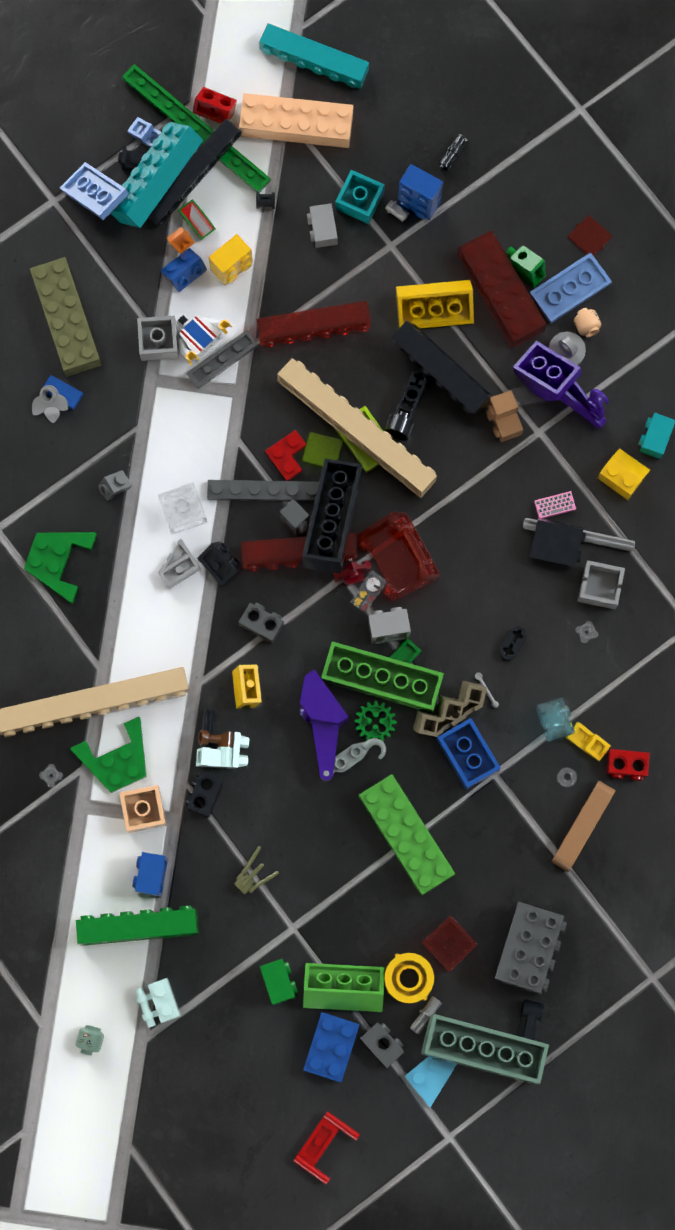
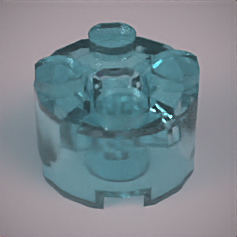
M563 698L537 705L539 722L543 729L547 730L544 736L548 742L575 733L573 724L568 719V717H571L569 707L565 705Z

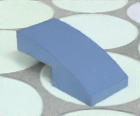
M139 117L136 118L127 131L131 136L151 148L153 141L161 134L152 124Z

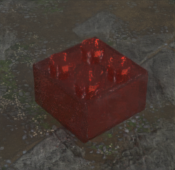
M449 916L421 943L447 972L451 971L478 945L452 916Z

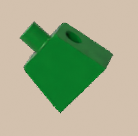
M511 246L505 252V256L510 259L511 269L533 289L546 277L545 260L525 246H521L518 250Z

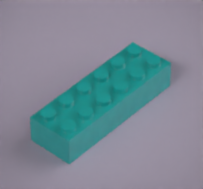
M172 122L166 124L159 137L153 141L151 148L142 156L138 166L132 170L130 177L121 185L129 194L110 214L122 224L141 228L200 146L203 139L188 125Z

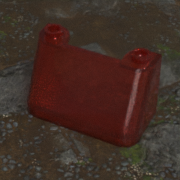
M391 512L356 535L360 548L368 552L371 551L388 584L385 585V594L390 600L397 601L440 577V572L410 517L405 512Z

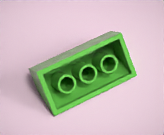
M306 963L303 1008L383 1011L384 967Z

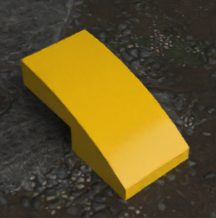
M576 722L566 736L573 744L598 761L602 759L611 746L597 734H593L580 722Z

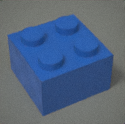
M142 852V855L138 856L136 868L139 869L138 876H134L132 885L135 892L142 895L162 897L168 863L166 856Z

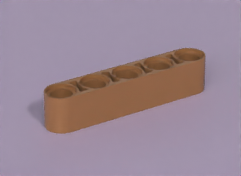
M601 781L597 782L551 862L569 872L616 790Z

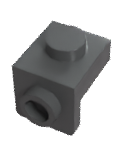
M123 470L104 477L98 485L100 493L107 501L111 500L114 495L129 490L132 486Z

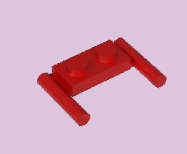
M329 1111L326 1112L293 1161L325 1185L330 1180V1177L314 1166L338 1130L340 1129L355 1141L360 1136L357 1131Z

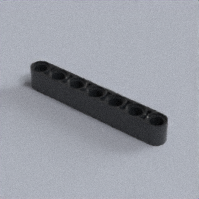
M229 119L224 120L190 158L148 219L157 227L161 226L238 140L242 130Z

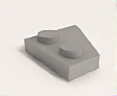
M182 539L178 540L173 553H170L167 562L162 565L158 572L169 590L201 570V567Z

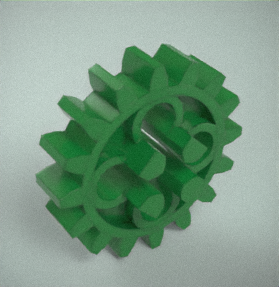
M377 701L372 706L370 702H367V708L361 706L362 713H356V716L359 717V719L355 720V724H359L356 727V731L361 730L360 737L367 736L366 741L370 738H378L384 742V736L390 738L389 731H395L392 725L397 723V721L392 720L395 717V713L390 714L391 707L384 708V702L381 706L378 705ZM370 712L373 715V719L377 720L380 713H385L386 717L379 720V725L386 728L385 732H380L376 724L373 725L370 732H367L365 727L372 724V719L367 718L365 714Z

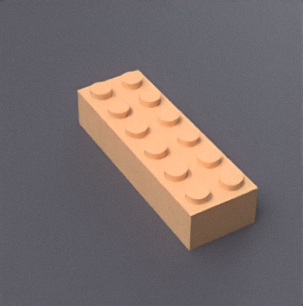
M243 93L239 129L242 130L241 137L349 148L353 105Z

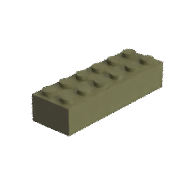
M66 257L30 268L65 376H72L102 366Z

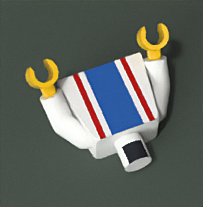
M185 315L181 316L177 321V324L183 328L179 332L180 338L178 340L180 354L191 366L193 359L198 362L223 338L222 332L227 334L226 328H232L233 326L226 319L221 321L205 316L201 318L197 315L190 321Z

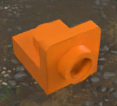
M182 227L167 237L169 243L180 254L195 243L188 231Z

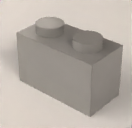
M332 203L311 206L310 213L307 214L308 225L312 224L313 230L310 231L311 242H315L316 248L338 245Z

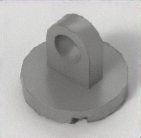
M561 332L555 335L549 344L551 350L576 365H579L584 359L586 352L585 343L575 333Z

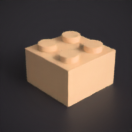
M158 785L119 793L126 831L128 833L167 826L160 787Z

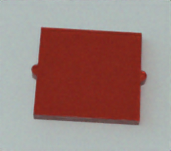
M589 215L580 224H577L576 228L568 235V238L586 254L591 252L593 256L600 249L603 250L604 245L613 237Z

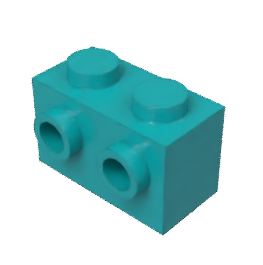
M655 412L652 418L648 417L644 427L648 430L646 435L642 434L638 445L641 446L639 452L661 459L672 433L675 420Z

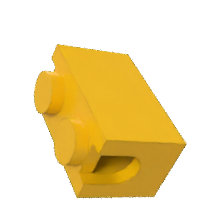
M239 665L232 671L236 709H241L245 705L255 708L262 702L258 666Z

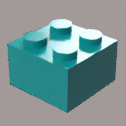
M351 170L335 201V210L369 224L384 195L385 184Z

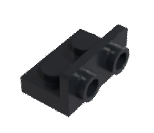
M218 541L211 543L197 559L221 586H225L243 568L240 566L241 562L228 552V547Z

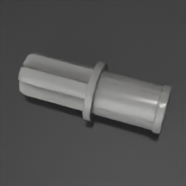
M432 996L423 1010L419 1011L420 1014L410 1029L416 1034H420L429 1022L430 1015L435 1014L442 1003Z

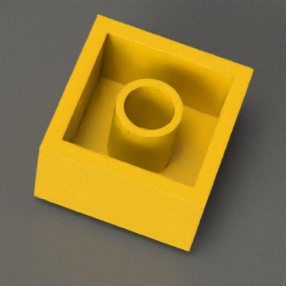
M235 234L208 257L210 270L224 285L233 283L238 278V274L242 271H247L253 263L252 249L238 234Z

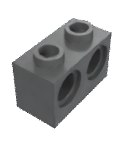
M294 499L279 512L280 521L295 536L299 533L302 535L309 529V514Z
M249 603L239 621V626L273 644L284 625V621L281 620L282 617L279 614L266 612L265 607L262 605ZM252 613H257L259 615V619L257 621H251L249 620V615ZM273 622L276 624V628L271 631L265 628L266 624Z

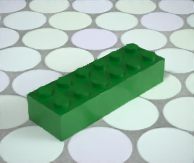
M180 906V910L176 911L169 907L160 908V912L153 913L152 909L140 910V914L126 911L120 912V916H114L112 913L100 914V918H94L92 915L80 916L81 920H76L77 944L87 946L199 935L197 910L191 906Z

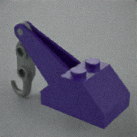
M315 670L305 675L300 700V715L305 722L310 721L312 724L320 778L323 781H330L335 772L343 773L361 761L373 745H378L381 748V754L378 758L382 759L386 753V746L378 738H371L365 742L353 744L335 757L338 729L348 723V715Z

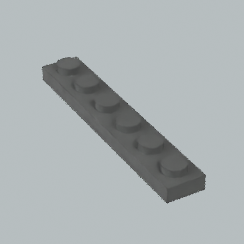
M208 480L207 500L292 501L294 499L296 502H315L319 482Z

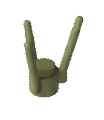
M260 846L257 847L242 872L236 877L237 881L234 884L244 894L248 891L252 893L256 888L279 874L276 871L254 884L255 881L252 878L263 868L264 864L262 863L250 875L246 874L261 850Z

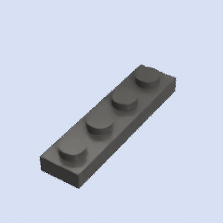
M246 330L187 372V375L195 386L200 389L259 345L250 332Z

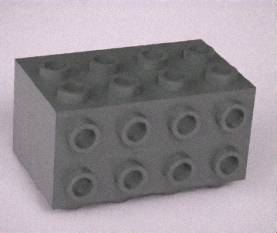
M518 902L495 980L542 995L543 991L547 992L550 979H547L548 972H553L555 965L553 955L559 952L561 941L558 939L560 934L564 935L567 926L564 916Z

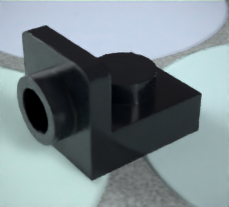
M123 146L122 152H119L118 163H121L122 170L132 171L138 166L146 152L129 151L127 147Z

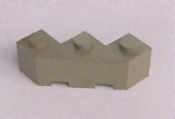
M462 681L458 699L440 695L436 714L417 710L413 729L420 734L438 737L444 733L443 731L456 725L473 711L483 707L487 688L481 684Z

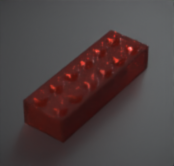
M492 230L459 247L458 256L512 348L545 331L546 322Z

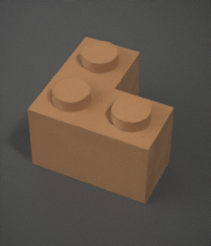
M512 390L491 397L487 405L488 410H486L489 421L492 420L495 426L493 427L495 437H499L500 442H504L522 435L523 427L517 415L518 406Z

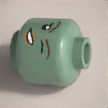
M86 1025L85 1028L79 1030L76 1046L81 1049L80 1053L92 1056L93 1052L101 1050L104 1034L100 1032L101 1028Z

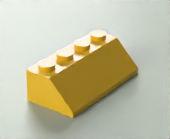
M470 280L396 287L399 328L406 320L414 323L419 328L474 324L473 289Z

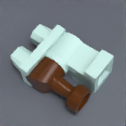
M207 730L199 731L198 744L206 746L208 743L217 744V749L206 747L197 749L196 767L235 769L248 765V756L239 755L240 748H248V737L241 736L239 732H225L220 735L209 734Z

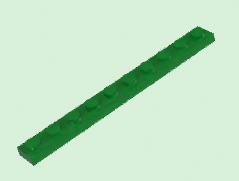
M135 64L122 76V79L173 123L190 126L203 139L200 144L201 146L214 132L213 129ZM233 146L219 160L256 192L260 193L271 182L269 176Z

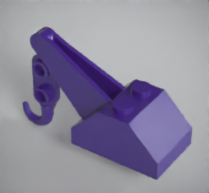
M535 341L513 366L514 374L533 394L545 401H557L560 399L598 429H601L606 423L604 417L605 410L602 403L604 401L605 404H609V400L598 389H592L589 397L584 393L576 382L577 378L582 374L581 367L540 342Z

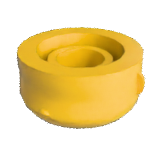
M415 953L395 954V958L389 963L385 971L384 982L387 993L402 1003L411 1004L423 999L426 1001L427 995L432 990L434 984V973L430 963ZM413 969L417 972L419 981L415 987L406 988L401 984L400 974L403 970Z

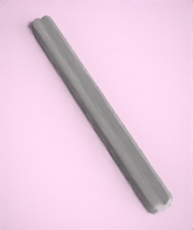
M525 518L523 528L535 531L537 520ZM583 530L586 533L584 542L631 552L634 550L635 541Z

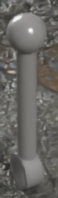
M476 673L475 679L487 688L482 679V674ZM487 688L486 694L492 702L491 706L497 708L499 703L494 700Z

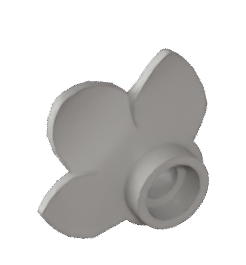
M52 385L44 386L40 390V396L36 397L32 403L33 415H39L44 412L45 416L52 423L56 422L59 418L60 410H68L66 398L58 394L57 389ZM48 391L52 393L51 398L47 396Z

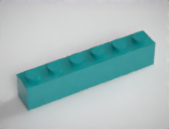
M267 23L259 41L260 50L264 54H272L284 62L290 61L295 63L296 66L308 68L318 75L329 76L331 80L344 82L351 88L357 87L361 89L369 71V62L269 23Z

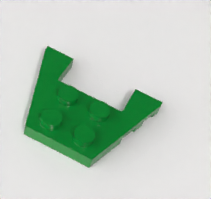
M36 533L24 569L73 604L78 586L60 581L72 545L92 551L97 533Z
M139 716L123 723L131 742L113 751L94 758L87 741L71 747V751L111 793L147 777L143 734Z

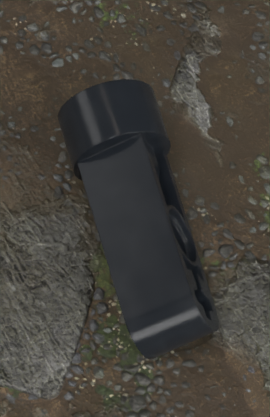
M416 369L412 372L395 413L390 414L384 427V431L397 440L407 441L414 427L412 419L427 387L428 375L421 369ZM418 379H422V380L419 381L418 387H417V386H416V381H418ZM409 394H414L417 397L415 399H409L407 396Z

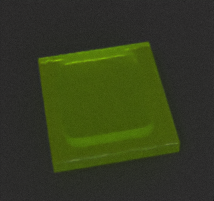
M310 432L302 461L323 466L325 458L338 460L343 440Z

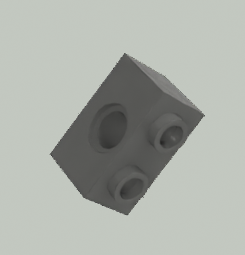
M377 1022L360 1039L381 1063L388 1068L404 1053L402 1049L404 1045L397 1037L393 1039L389 1035L391 1030L384 1023L380 1025ZM381 1038H386L389 1041V1047L385 1050L378 1047V1041Z

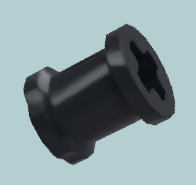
M256 192V209L260 207L275 209V192L271 194Z

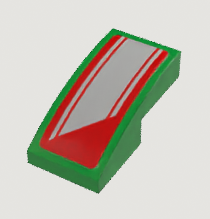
M193 199L177 210L200 240L216 230Z

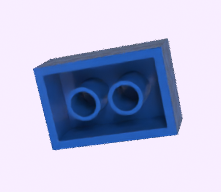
M410 164L399 182L398 203L400 207L415 212L421 219L426 218L430 221L441 203L443 181Z
M471 718L437 737L436 741L465 790L500 771L501 767Z
M321 1012L303 1070L342 1082L360 1024Z

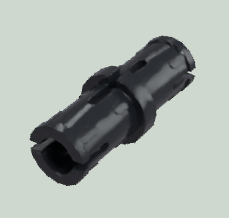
M458 134L453 144L446 149V154L439 162L442 169L448 171L455 159L459 158L461 150L468 142L465 136Z

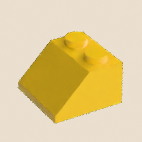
M619 448L604 466L597 479L629 500L650 469Z

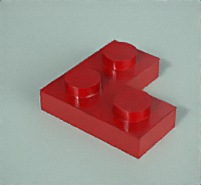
M294 430L265 450V453L286 481H290L302 472V469L292 456L307 447V444L299 433Z

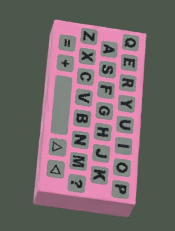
M571 491L534 501L538 518L542 519L576 511Z

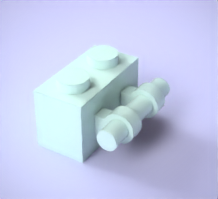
M167 978L149 984V994L145 995L143 987L136 990L138 996L136 999L138 1004L141 1005L144 1014L142 1017L147 1022L148 1028L156 1025L154 1017L159 1016L161 1023L181 1017ZM153 999L156 1010L152 1012L148 1004V1000Z

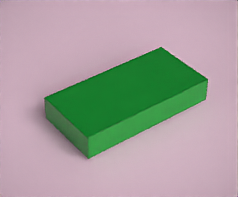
M407 638L389 658L411 663L422 650Z

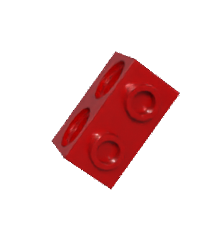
M203 87L195 98L192 113L221 124L226 119L231 120L235 112L237 100Z
M610 749L608 752L607 775H612L611 778L623 779V776L631 777V780L643 781V778L648 776L650 753ZM615 760H620L623 763L622 769L614 767L613 763ZM633 763H641L642 771L634 770Z

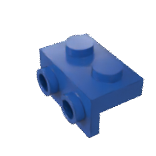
M190 248L161 269L162 274L173 283L178 292H181L207 271L201 257Z

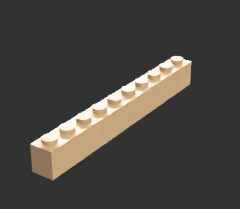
M292 358L277 374V381L417 496L422 498L436 482L437 475H435L436 473L431 467L424 466L416 455H411L406 451L407 449L404 445L396 443L388 432L381 431L373 420H368L358 408H353L349 405L345 397H339L330 385L323 384L315 373H310L306 370L302 362H296Z
M179 667L1 708L0 735L11 737L16 735L15 732L22 730L23 733L34 731L35 727L49 728L53 727V723L61 722V724L71 723L74 718L80 717V720L91 718V715L96 713L106 715L111 713L110 710L113 709L123 711L135 704L139 707L147 705L148 701L152 700L162 702L170 696H175V698L186 696V693L190 691L184 667Z

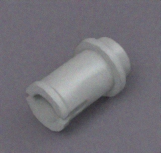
M391 200L385 207L387 213H391L401 222H404L409 212L396 204L397 201Z

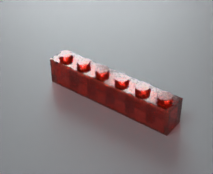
M367 301L256 319L260 346L264 345L265 347H272L276 343L281 342L290 344L294 340L299 339L308 341L312 337L317 336L326 338L335 333L344 335L353 330L362 332L371 328Z
M350 533L343 563L354 562V559H357L355 533ZM307 537L241 542L243 568L254 571L258 570V567L275 569L279 565H285V567L291 568L296 567L297 564H303L302 555Z

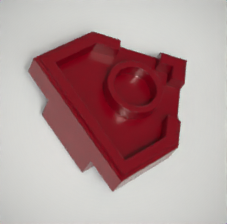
M370 561L361 562L362 565H359L357 562L347 564L344 570L341 571V574L333 573L335 583L344 580L346 587L364 582L363 574L371 572L372 569Z

